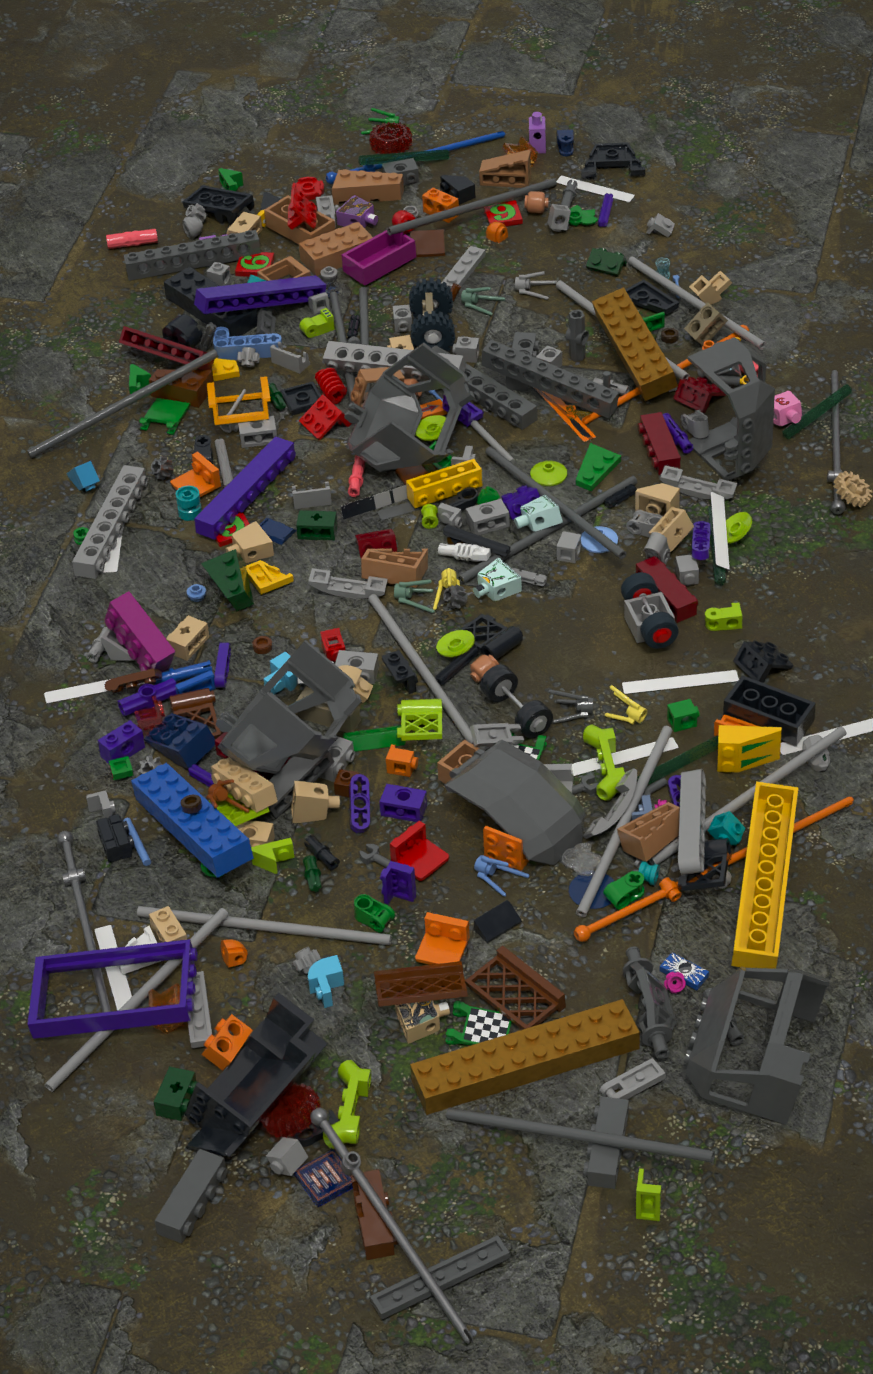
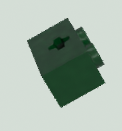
M299 510L296 524L298 539L335 540L338 527L336 511Z
M169 1066L154 1099L156 1116L182 1121L195 1085L198 1083L194 1071Z

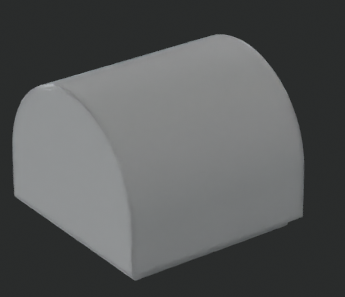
M326 292L308 297L309 307L314 315L321 313L320 310L324 308L330 310L328 294Z

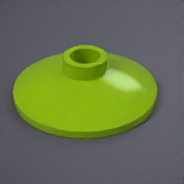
M433 415L422 419L416 430V436L424 441L438 439L446 417Z
M543 461L532 467L530 476L541 486H555L567 478V469L559 462Z
M747 512L736 513L726 520L728 544L743 538L751 528L752 517Z
M467 630L452 631L438 641L436 649L444 657L459 656L471 649L475 638Z

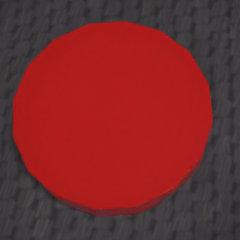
M303 177L298 179V182L292 184V188L295 187L298 191H301L308 200L321 197L325 190L323 181H318L315 177Z

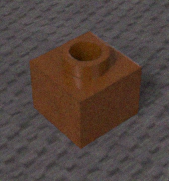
M339 769L334 782L335 795L349 797L351 778L359 774V772ZM357 781L356 785H358V788L360 786L359 781Z

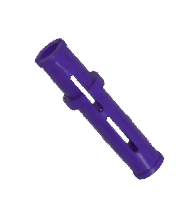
M669 413L663 414L674 443L679 445L684 453H690L694 447L688 440L687 434L681 431Z

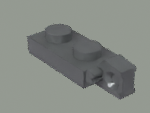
M272 306L263 307L259 310L257 335L275 333L276 317L272 315Z

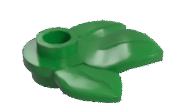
M578 205L570 209L571 213L568 223L571 225H590L598 221V218L595 217V209L582 210Z

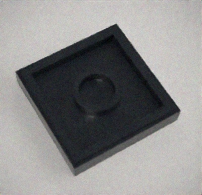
M314 381L280 390L292 416L307 412L321 396Z

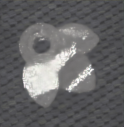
M579 843L574 848L567 849L563 853L562 863L568 868H573L579 875L592 876L602 856L591 852V843Z

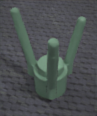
M490 287L466 288L462 292L461 302L465 304V307L473 308L492 316V312L473 304L477 303L478 299L505 301V298L475 293L491 290Z
M432 580L396 583L394 597L399 599V603H406L424 611L435 613V610L407 600L412 597V592L432 593L433 589L412 588L414 585L429 584Z

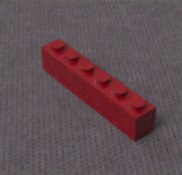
M123 326L119 339L121 344L183 364H188L207 353ZM214 360L198 369L212 370Z

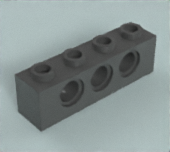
M515 332L512 348L536 358L537 351H539V340H536V333ZM506 376V387L508 389L528 391L529 385Z

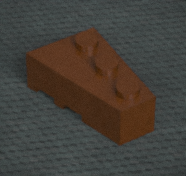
M157 369L149 379V384L175 370ZM194 370L151 393V397L190 403V406L199 408L208 396L207 383L214 382L213 371Z
M380 1170L363 1172L387 1208L389 1206L387 1192L383 1191ZM351 1174L354 1203L366 1260L395 1255L394 1245H398L397 1240Z

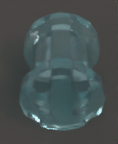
M663 257L656 259V272L669 279L671 261Z

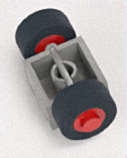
M640 572L626 578L621 586V594L624 598V618L636 642H646L649 647L655 649L664 648L673 643L679 633L678 626L663 593H658V587L653 577L647 573Z

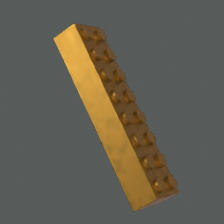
M623 287L592 301L596 317L644 400H649L678 387L673 369L625 288Z

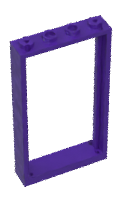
M188 939L36 957L27 1024L33 1039L190 1021L191 1012H194L192 995L196 993L193 978L197 977L194 961L198 960L197 949L193 948L191 940ZM183 958L179 1004L44 1019L50 973Z

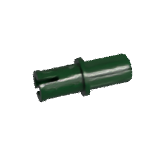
M269 383L270 402L274 404L276 409L282 411L286 407L283 395L278 391L274 383Z
M309 855L303 859L305 866L304 877L308 880L310 891L319 892V889L322 888L320 880L321 871L317 867L316 857Z

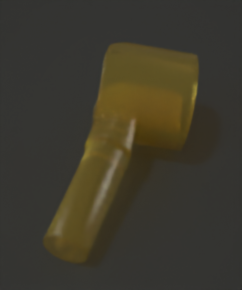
M574 405L566 407L569 419H575L577 416H587L592 413L576 411Z

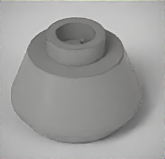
M196 217L184 218L182 222L184 231L189 238L194 239L202 232V221Z

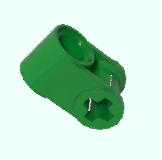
M631 871L620 879L608 884L603 894L616 909L621 910L644 895V876L638 871Z
M361 894L354 899L355 919L376 932H382L385 929V925L396 916L390 906L375 900L369 895Z

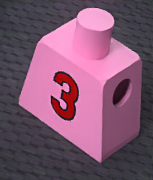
M791 391L775 395L773 423L778 426L791 422L798 423L802 418L800 401Z

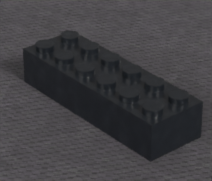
M191 267L164 281L166 299L205 324L212 322L216 327L228 328L230 337L242 336L257 327L258 316L256 308L204 314L194 305L196 289L220 285Z

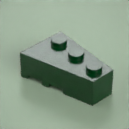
M236 549L201 563L236 611L254 604L246 565Z

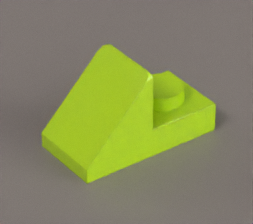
M291 838L251 847L254 858L251 860L252 864L274 874H278L276 862L294 858Z

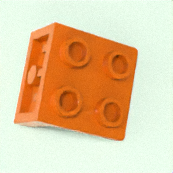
M199 452L192 454L193 469L170 481V484L176 490L188 485L197 487L200 497L221 487L219 469Z
M484 827V856L509 863L508 867L522 871L529 862L523 854V841L491 827Z
M427 912L424 918L425 935L415 956V961L429 965L461 961L470 938L469 921Z

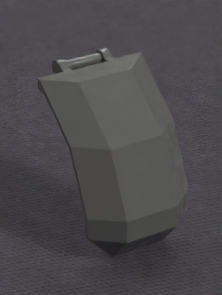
M503 739L487 751L478 749L474 752V756L459 768H454L449 772L451 780L444 785L448 792H455L483 809L507 834L523 841V854L527 860L555 865L582 842L585 811L578 799L542 762Z

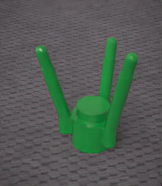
M371 108V111L389 117H386V119L368 118V120L383 122L387 128L362 131L361 134L385 131L394 132V129L399 128V116H395V113Z

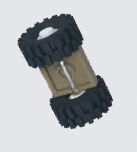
M426 278L422 279V283L416 282V286L413 285L409 292V307L415 317L413 324H411L412 344L417 348L422 343H425L430 348L438 346L443 350L449 351L451 350L450 346L453 347L455 341V327L452 319H449L448 313L451 314L453 308L451 288L447 286L446 282L441 283L440 279L436 281L433 278H430V281H426Z

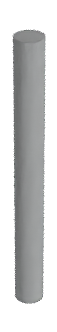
M476 420L471 422V426L496 451L515 464L516 460Z

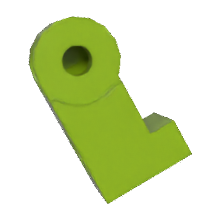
M327 308L320 310L321 314L312 318H304L300 322L299 327L307 337L312 338L335 330L334 316Z
M739 602L731 603V607L707 609L705 612L706 628L711 631L742 629V612Z

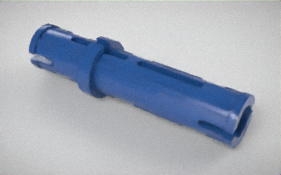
M210 660L174 670L170 668L169 671L162 672V678L156 679V683L153 684L157 685L171 678L176 682L198 676L210 670L212 671Z

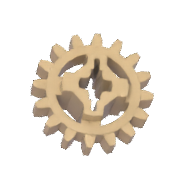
M847 471L840 472L833 481L835 483L833 487L838 489L836 493L841 495V499H846L847 504L850 503L854 507L858 505L861 508L866 506L872 498V490L868 489L869 485L864 483V479H859L858 474L854 475L853 472L848 474Z

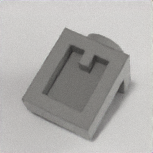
M444 503L438 506L439 522L457 528L462 526L461 509Z

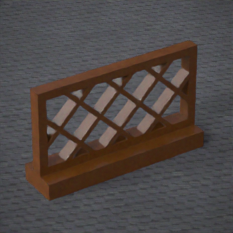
M503 945L496 950L497 955L465 980L466 986L521 1030L539 1025L556 1010L560 1013L566 1008L565 994ZM495 965H499L503 968V973H490V969ZM515 978L518 980V985H506V979ZM478 979H487V986H477L474 982ZM490 979H503V985H490ZM490 991H503L502 998H492ZM505 991H518V997L505 998ZM521 991H532L534 997H521ZM518 1003V1010H507L505 1008V1004ZM521 1003H534V1010H521ZM537 1003H547L549 1007L546 1010H537ZM521 1016H534V1020L526 1025L521 1021Z
M462 961L374 971L378 1007L468 996Z

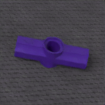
M171 678L157 685L144 684L140 686L138 693L117 701L120 712L123 716H127L141 709L147 711L154 710L158 706V702L169 698V696L177 695L175 680Z

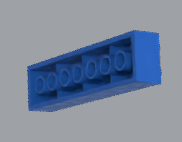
M169 764L159 765L155 769L131 780L136 800L217 878L254 859L249 838L221 812L214 808L208 800ZM192 794L200 796L203 804L200 811L192 814L182 811L180 802L185 796Z

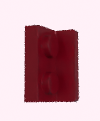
M392 529L355 535L360 558L363 557L367 549H392V552H397L396 537Z

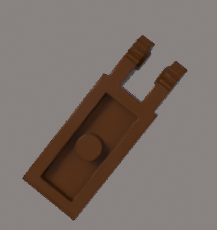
M154 668L110 679L105 682L104 687L109 692H122L125 687L126 689H133L138 687L140 683H156V679L162 678V673Z

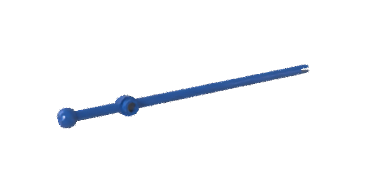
M500 131L379 163H374L373 159L364 160L363 167L351 169V171L376 172V170L382 169L383 163L410 158L417 160L502 138L505 136V132ZM333 171L326 174L327 183L334 184L337 173Z

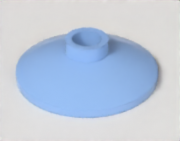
M603 526L595 527L614 543H618V536L615 531ZM585 531L581 534V546L585 550L592 553L609 552L608 549Z

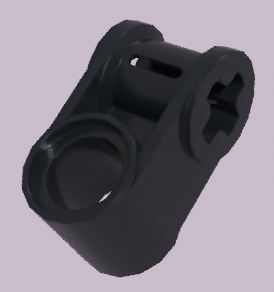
M207 435L196 437L193 454L199 452L213 464L211 438Z

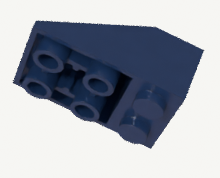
M173 713L167 715L144 738L145 742L168 759L186 769L196 764L215 746V738L207 725Z

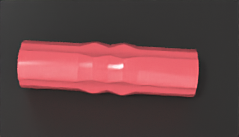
M156 229L135 230L106 235L108 249L158 243Z

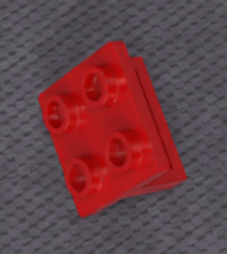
M295 187L292 188L291 203L288 206V227L293 230L305 221L314 229L316 227V205L309 201L301 191H298Z

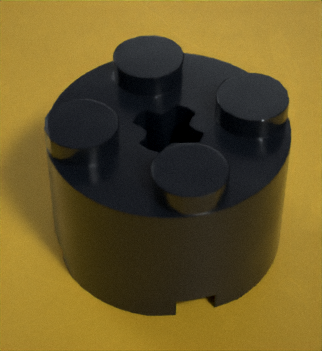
M186 314L176 316L162 330L164 339L194 348L201 342L203 333L201 329L198 330L196 327L198 325L197 322Z

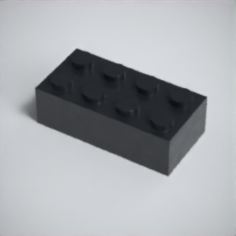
M742 675L724 699L723 715L725 714L760 727H782L781 740L797 746L815 720L816 703Z

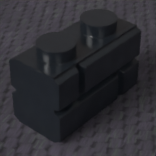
M119 814L109 816L108 819L102 818L97 820L98 835L108 862L112 863L120 859L132 857L131 848H134L135 845L132 835H127V833H130L127 821L122 822Z

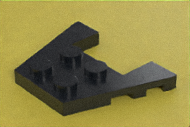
M628 142L597 143L594 145L584 169L581 170V178L596 177V167L607 168L617 166L622 168L630 166L631 176L645 175L646 170L644 166L642 167L641 161L636 158L635 152Z

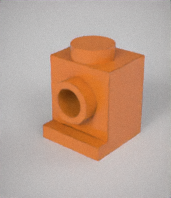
M391 744L386 757L387 773L411 777L413 769H417L418 757H414V751L398 749L395 745Z

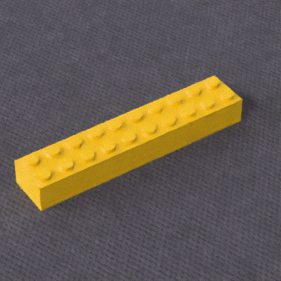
M756 781L731 966L776 969L798 787Z

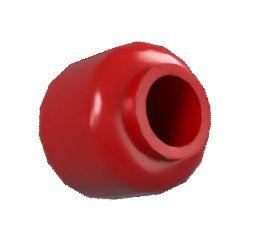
M400 210L393 215L392 225L414 220L415 216L408 211ZM414 229L404 231L403 234H409Z

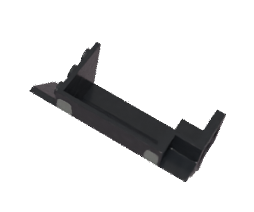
M278 992L272 1000L266 1018L250 1034L246 1046L208 1089L199 1082L195 1085L185 1116L193 1125H198L202 1129L188 1143L187 1149L197 1151L202 1149L213 1154L228 1157L234 1153L328 1044L310 1030L315 1019Z

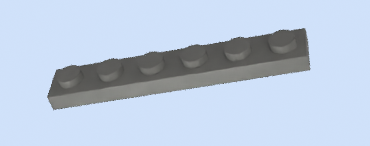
M497 1235L428 1268V1270L443 1291L509 1259L510 1252ZM419 1273L371 1295L370 1300L380 1318L384 1319L433 1294Z

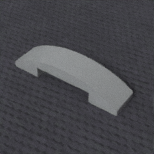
M666 465L660 477L663 483L680 488L681 493L703 499H711V492L723 496L724 499L733 498L737 483L719 479L716 484L683 476L682 469Z
M312 568L308 584L332 595L363 599L369 598L372 594L377 596L384 595L388 579L369 576L368 581L331 577V571Z
M635 768L625 772L615 787L621 792L620 796L605 818L600 817L593 820L583 835L585 839L610 828L626 811L636 788L637 770Z

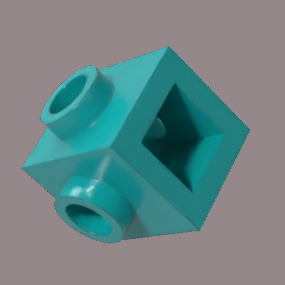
M731 811L716 815L708 829V832L715 839L729 838L730 844L733 846L741 841L745 831V827Z

